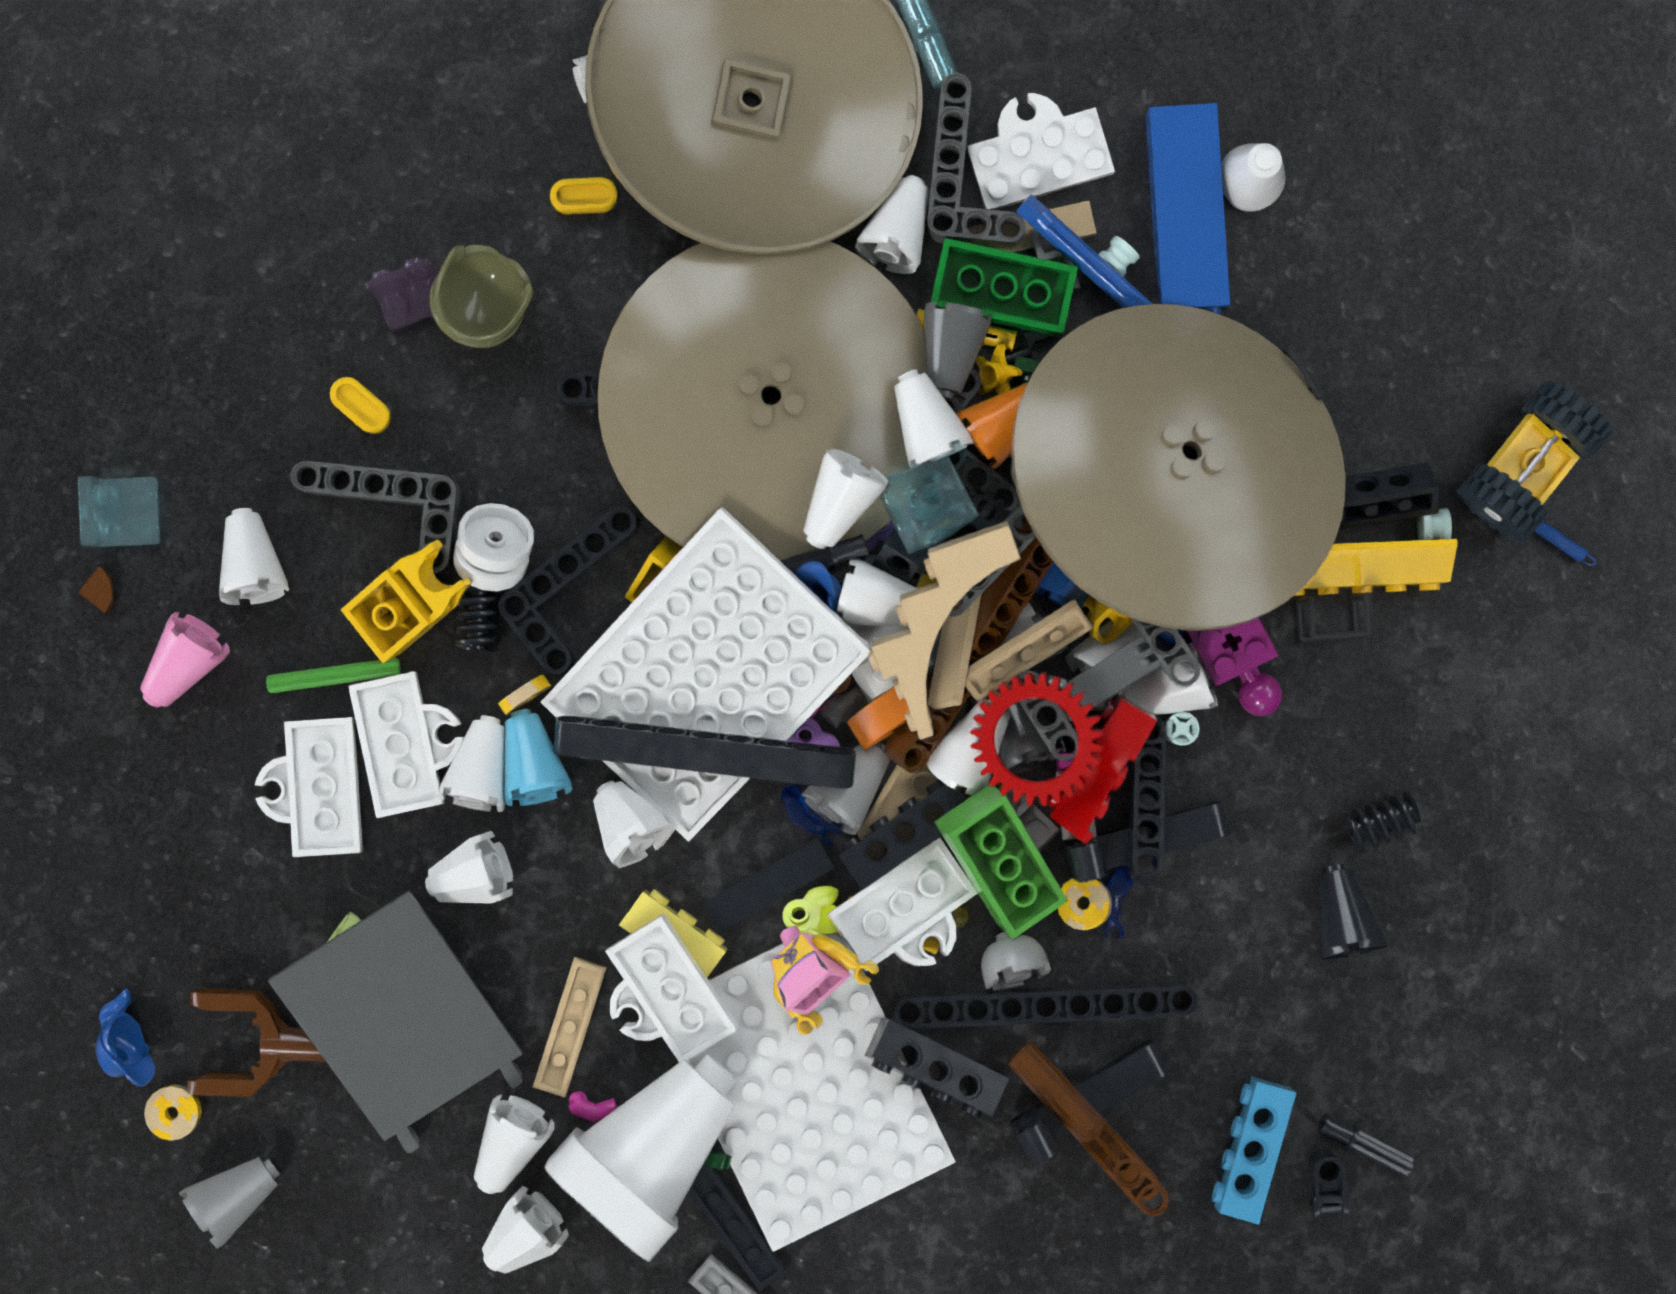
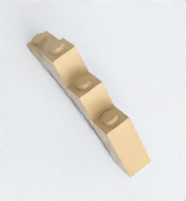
M1008 521L928 548L929 558L924 560L930 580L937 578L938 582L901 594V605L896 606V610L902 626L909 625V628L872 642L873 651L868 652L874 672H881L883 680L897 675L898 679L893 680L895 691L899 700L906 699L909 711L905 712L907 724L911 732L917 730L920 740L933 736L934 728L927 704L926 676L930 653L941 626L952 608L971 587L993 571L1020 559Z

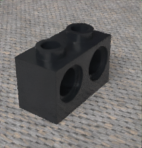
M899 521L882 546L872 566L915 586L926 569L924 560L929 558L927 555L928 548H931L933 542Z

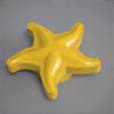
M1005 344L996 346L991 361H987L984 356L976 358L975 361L980 369L979 376L983 385L978 390L979 395H987L993 391L998 392V394L1010 390L1009 381L1014 376L1022 375L1021 369L1007 365Z

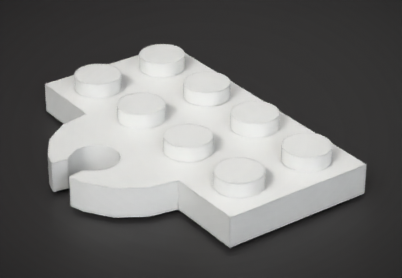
M1028 93L1027 102L1034 108L1035 117L1025 121L1017 115L1018 101L1016 97L1010 100L1000 114L997 124L998 137L969 145L966 148L984 209H1000L1023 202L1030 194L1036 198L1114 174V166L1096 107L1063 117L1058 106L1048 97L1036 93Z
M416 671L349 685L376 818L444 804V800L437 797L438 789L441 785L438 770L451 765L464 737H455L451 743L444 744L438 739L437 732L440 726L444 724L453 727L461 725L462 723L459 718L448 708L438 704L423 703Z
M355 718L284 722L286 756L273 759L266 764L255 782V785L265 786L270 781H276L281 787V795L276 800H271L266 796L256 798L257 804L268 817L277 822L291 824L293 857L363 852Z
M938 838L827 915L851 951L858 956V961L861 963L869 960L878 964L892 953H895L902 961L913 966H930L937 963L934 957L924 952V940L929 936L935 937L940 943V952L944 956H948L956 940V924L951 912L978 894V892L942 839Z
M664 913L608 947L605 951L623 977V980L616 986L610 999L612 1019L619 1017L622 1009L626 1007L635 1009L639 1015L637 1022H626L622 1026L620 1031L624 1035L641 1041H651L663 1037L677 1060L681 1062L683 1059L690 1060L738 1030L739 1025Z

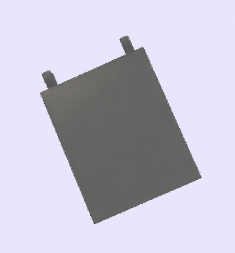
M410 890L268 979L272 988L381 1138L386 1141L396 1134L407 1153H412L419 1148V1137L409 1125L498 1069L501 1070L510 1087H517L523 1082L522 1071L513 1061L523 1054L522 1050Z

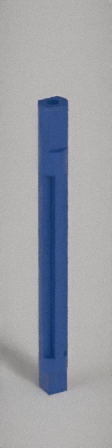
M1032 194L1016 210L1037 232L1046 238L1122 308L1152 304Z

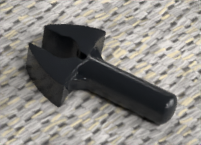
M1037 332L1023 333L1022 336L1025 340L1023 346L1005 353L1007 365H1014L1017 356L1042 361L1051 349L1043 353L1031 352L1030 350L1036 342L1044 341L1049 336Z

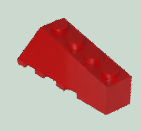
M1121 695L1115 701L1110 699L1100 715L1104 720L1098 729H1103L1104 734L1094 740L1103 743L1104 749L1093 752L1101 758V762L1098 765L1089 764L1095 771L1093 777L1090 778L1082 775L1087 783L1083 789L1073 784L1076 792L1074 796L1069 797L1062 790L1063 800L1056 803L1053 797L1050 796L1049 803L1047 804L1050 806V817L1087 845L1093 836V833L1089 831L1091 823L1094 819H1102L1109 807L1107 806L1111 798L1108 796L1111 789L1116 791L1120 788L1128 772V767L1125 766L1127 761L1133 762L1137 758L1157 722L1154 714Z

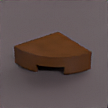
M99 566L78 593L102 612L108 614L114 603V588L110 574L105 568Z

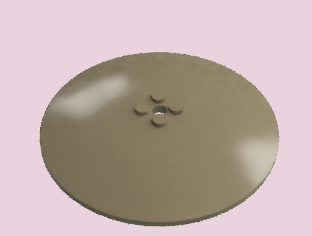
M607 0L595 24L588 48L585 69V93L588 114L595 138L614 175L628 193L662 223L689 238L716 248L746 254H780L813 248L836 239L865 221L885 202L906 171L916 147L923 110L920 68L906 27L889 0ZM746 93H754L758 96L760 104L756 107H750L744 103L742 96Z
M826 242L813 248L780 254H746L723 250L703 243L695 245L667 261L650 275L623 308L611 331L604 350L598 385L599 422L602 439L611 466L630 500L645 518L680 546L685 547L709 519L723 507L778 560H782L818 548L806 540L808 535L805 534L803 529L823 456L827 450L838 449L861 459L860 464L870 470L871 466L874 467L888 480L885 490L838 542L859 536V534H863L866 541L883 528L904 506L918 485L929 461L923 462V467L910 469L894 386L900 383L898 377L904 373L917 369L918 374H927L925 332L907 300L881 272L858 255L835 243ZM770 386L777 388L781 394L780 401L775 405L764 403L761 399V392L764 388Z
M1173 304L1137 305L1114 310L1080 325L1062 338L1035 369L1023 391L1014 421L1011 450L1016 489L1024 514L1035 536L1062 572L1097 601L1121 614L1156 626L1180 630H1212L1247 623L1283 605L1310 581L1327 558L1342 520L1345 502L1343 454L1336 429L1322 399L1318 400L1315 393L1308 390L1310 385L1297 365L1277 346L1259 333L1230 318L1200 308ZM1190 446L1194 448L1198 454V459L1190 460L1186 458L1182 447Z

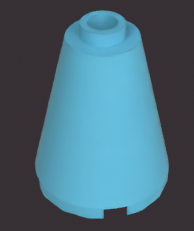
M530 709L512 712L510 714L511 718L505 721V803L508 806H512V800H519L520 806H527L558 798L557 791L562 789L565 790V794L570 793L573 789L571 780L558 754L554 753V746L539 715L531 713Z

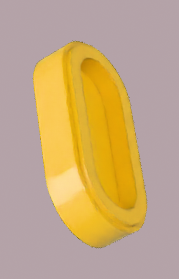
M604 177L562 179L557 181L551 188L550 200L554 208L562 214L604 213L610 211L616 205L618 192L614 183Z
M343 377L333 383L330 389L332 403L362 430L371 434L383 432L389 426L391 421L389 408L360 382L350 377Z

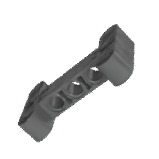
M1131 618L1141 634L1139 638L1060 686V688L1064 689L1070 682H1073L1074 686L1071 694L1074 696L1084 691L1086 694L1080 703L1084 705L1093 702L1095 705L1092 709H1094L1159 667H1162L1169 680L1179 688L1191 687L1199 678L1200 666L1177 629L1160 627ZM1162 633H1168L1175 639V647L1168 652L1159 650L1155 644L1156 637ZM1182 662L1190 664L1194 669L1193 678L1188 681L1178 680L1174 674V668L1177 664ZM1023 671L1018 674L1021 681L1025 679V675L1029 672L1033 673L1034 679L1037 682L1040 677L1033 671ZM1032 698L1019 701L1051 753L1061 761L1069 762L1074 760L1077 752L1078 736L1070 724L1073 721L1067 712L1059 705L1045 699ZM1044 707L1054 708L1057 713L1055 723L1050 726L1041 725L1037 719L1038 712ZM1069 736L1075 740L1076 748L1072 754L1063 756L1057 752L1056 742L1060 737Z

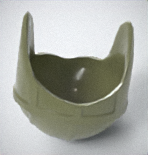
M458 245L450 251L434 279L430 290V309L439 328L453 341L474 348H489L505 342L517 331L532 298L533 287L530 284L527 273L520 264L511 258L499 254L494 248L484 245H469L466 247Z

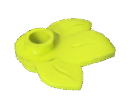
M818 886L810 889L803 899L790 901L785 906L782 914L785 926L787 928L796 926L800 933L805 932L813 935L838 933L839 931L827 915L837 907L833 904L837 900L838 889L831 886ZM798 910L805 912V916L800 920L793 918V914Z

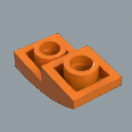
M893 687L847 721L864 751L893 734L894 729L907 722L905 712L909 711L906 699L899 700L895 687Z

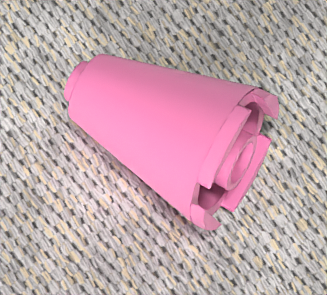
M174 612L167 620L140 686L143 699L154 707H168L220 664L230 653L227 642L222 647L217 641L220 634L208 624L192 615L187 614L183 619L178 617L179 612Z

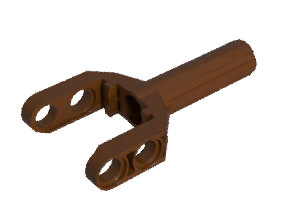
M190 990V1005L196 1006L200 1010L256 1012V1017L252 1019V1025L261 1026L260 1061L251 1066V1073L254 1074L206 1073L203 1076L188 1078V1094L251 1097L289 1061L326 1062L302 1028L290 1027L280 1017L277 1007L260 990Z
M1033 1041L1022 1045L1009 1058L1007 1063L1009 1067L1143 1213L1149 1216L1162 1214L1168 1207L1169 1198L1154 1172ZM1129 1163L1127 1167L1119 1169L1123 1164ZM1158 1191L1162 1194V1202L1158 1207L1151 1209L1144 1206L1143 1201L1154 1198Z

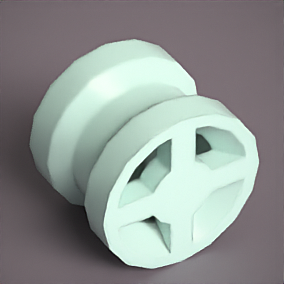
M1118 236L1112 238L1110 247L1106 251H1101L1098 254L1122 276L1126 274L1128 265L1135 264L1140 258L1133 247Z
M1448 508L1439 509L1437 514L1417 517L1416 525L1419 540L1451 539L1452 521Z
M1187 712L1172 713L1164 720L1166 740L1170 743L1181 746L1189 745L1198 737L1200 731L1199 723L1192 714Z

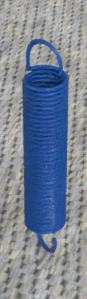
M1543 520L1535 530L1538 535L1545 540L1547 539L1577 562H1581L1588 555L1595 563L1588 564L1585 561L1583 562L1590 566L1596 564V560L1589 555V551Z

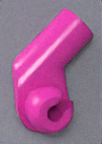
M581 1091L574 1092L569 1096L570 1112L574 1116L588 1122L600 1121L618 1108L615 1098L595 1104L588 1101L585 1093Z

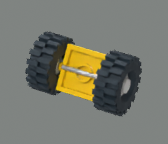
M1544 381L1522 408L1521 413L1524 418L1488 464L1479 463L1457 490V496L1464 505L1468 506L1467 509L1479 516L1478 518L1489 524V527L1500 531L1505 537L1509 536L1513 541L1526 543L1548 515L1547 509L1543 506L1545 501L1579 459H1584L1585 461L1592 460L1613 433V429H1611L1613 426L1606 421L1607 418L1604 414L1598 412V408L1587 403V399L1577 396L1575 391L1569 388L1567 390L1559 383L1555 385L1553 381Z

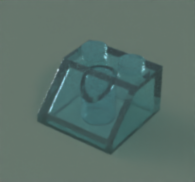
M949 456L887 476L888 483L885 490L880 494V498L908 554L939 544L978 516V512Z

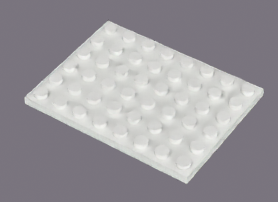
M721 507L540 703L555 717L579 716L786 741L865 660L868 652L873 651V649L726 509ZM603 761L639 796L667 817L673 827L688 842L750 779L738 776Z
M839 932L825 935L851 950ZM783 943L708 979L739 1025V1028L736 1032L688 1060L689 1063L696 1067L708 1054L738 1081L726 1094L733 1101L735 1107L720 1132L718 1140L725 1154L732 1156L730 1165L772 1252L956 1162L921 1088L917 1089L902 1082L903 1075L894 1070H891L890 1074L877 1070L871 1066L873 1060L864 1056L881 1018L887 1019L870 983H858L854 976L855 971L850 969L851 976L812 1010L821 1015L823 1024L818 1029L813 1028V1031L808 1035L801 1034L797 1029V1017L792 1018L773 995L774 973L771 962L785 948ZM901 1049L899 1060L903 1065H906L908 1062Z

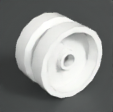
M488 503L475 506L466 512L459 524L454 549L453 565L458 575L462 579L468 577L472 582L471 586L481 590L502 591L514 587L523 579L527 572L529 555L533 547L534 530L529 520L518 510L503 504Z

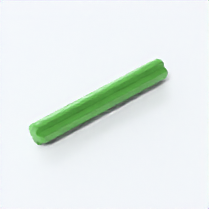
M392 658L385 663H382L380 660L268 675L266 684L268 692L278 693L391 677L401 674V666L398 658Z

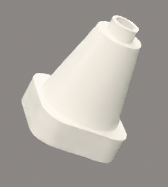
M708 1054L696 1067L683 1059L584 1132L576 1127L550 1156L545 1169L567 1193L625 1245L643 1259L650 1261L678 1229V1217L675 1214L735 1107L733 1101L726 1094L738 1081Z

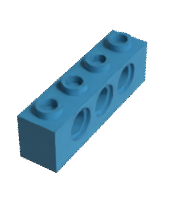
M1252 1076L1250 1083L1244 1084L1240 1095V1103L1243 1104L1240 1117L1235 1116L1231 1126L1230 1135L1234 1137L1231 1149L1225 1150L1221 1162V1169H1224L1222 1181L1216 1182L1212 1193V1202H1215L1214 1207L1220 1214L1259 1225L1296 1096V1092L1290 1087ZM1261 1108L1268 1109L1269 1117L1267 1121L1263 1124H1255L1253 1120L1255 1112ZM1249 1142H1259L1260 1148L1256 1155L1252 1157L1244 1155V1148ZM1242 1174L1250 1175V1183L1246 1188H1235V1180L1238 1176Z

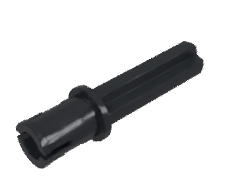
M859 534V536L837 542L833 547L817 548L779 561L795 575L798 568L808 562L817 561L825 567L831 565L840 567L841 562L869 555L863 534Z
M1329 1113L1324 1114L1321 1118L1317 1132L1343 1144V1149H1352L1402 1176H1409L1413 1171L1415 1164L1412 1157L1360 1131L1358 1125L1350 1126Z

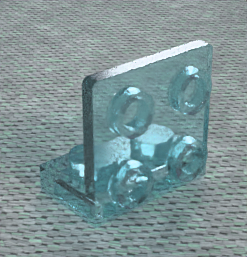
M93 476L78 477L81 545L95 548L156 545L160 543L157 478L99 479Z

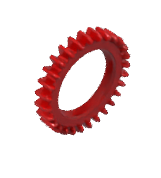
M1032 672L1027 673L1024 684L1020 677L1016 675L1011 678L1012 688L1007 682L1003 681L998 685L1001 694L995 690H991L987 694L992 703L987 701L980 703L979 707L986 714H976L973 718L974 721L982 725V727H974L970 734L981 739L971 744L972 749L982 750V753L974 758L975 763L986 762L987 764L980 774L983 776L993 773L994 776L989 785L993 787L1002 782L1003 786L1000 793L1002 796L1009 790H1014V802H1018L1022 795L1026 794L1027 805L1030 806L1034 803L1036 796H1039L1042 806H1046L1049 803L1050 794L1055 802L1059 803L1063 800L1062 790L1069 797L1074 796L1076 792L1073 784L1083 789L1087 783L1082 775L1092 778L1095 774L1094 769L1089 764L1098 765L1101 762V758L1093 752L1104 749L1103 743L1094 740L1102 736L1104 730L1093 728L1092 726L1101 717L1100 715H1088V712L1095 704L1091 702L1082 705L1080 702L1086 693L1081 691L1073 696L1071 694L1074 686L1073 682H1070L1064 689L1060 688L1061 676L1058 675L1051 684H1048L1047 673L1045 672L1040 674L1038 682L1035 681ZM1025 699H1045L1059 705L1071 717L1076 727L1078 746L1074 760L1062 774L1050 780L1028 781L1014 775L1004 766L996 751L995 730L999 719L1009 707Z

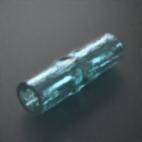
M896 0L934 89L941 88L946 76L958 72L928 1Z

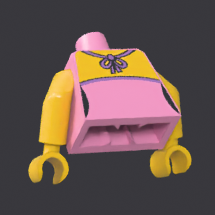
M792 926L780 933V938L785 948L771 962L774 973L773 995L792 1018L797 1017L798 1031L801 1034L808 1035L813 1031V1028L818 1029L823 1024L821 1015L812 1010L851 976L850 969L855 971L854 976L858 983L868 984L871 982V979L864 975L863 968L868 969L870 973L875 975L879 972V968L873 961L859 962L857 960L858 956L843 944L823 934L800 933L798 927Z

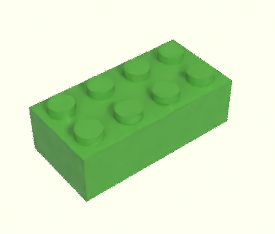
M988 784L936 820L935 824L998 927L1013 940L1068 900L1005 795L1002 796L1000 794L1001 791L995 786L991 787Z

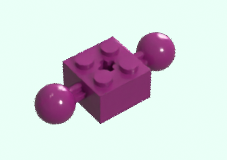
M1260 617L1247 623L1227 628L1187 630L1216 686L1239 676L1242 684L1239 688L1238 696L1240 704L1245 711L1254 716H1267L1277 710L1282 701L1281 686L1274 677L1260 673L1257 667L1278 657L1275 646ZM1231 633L1235 638L1226 640L1225 635Z

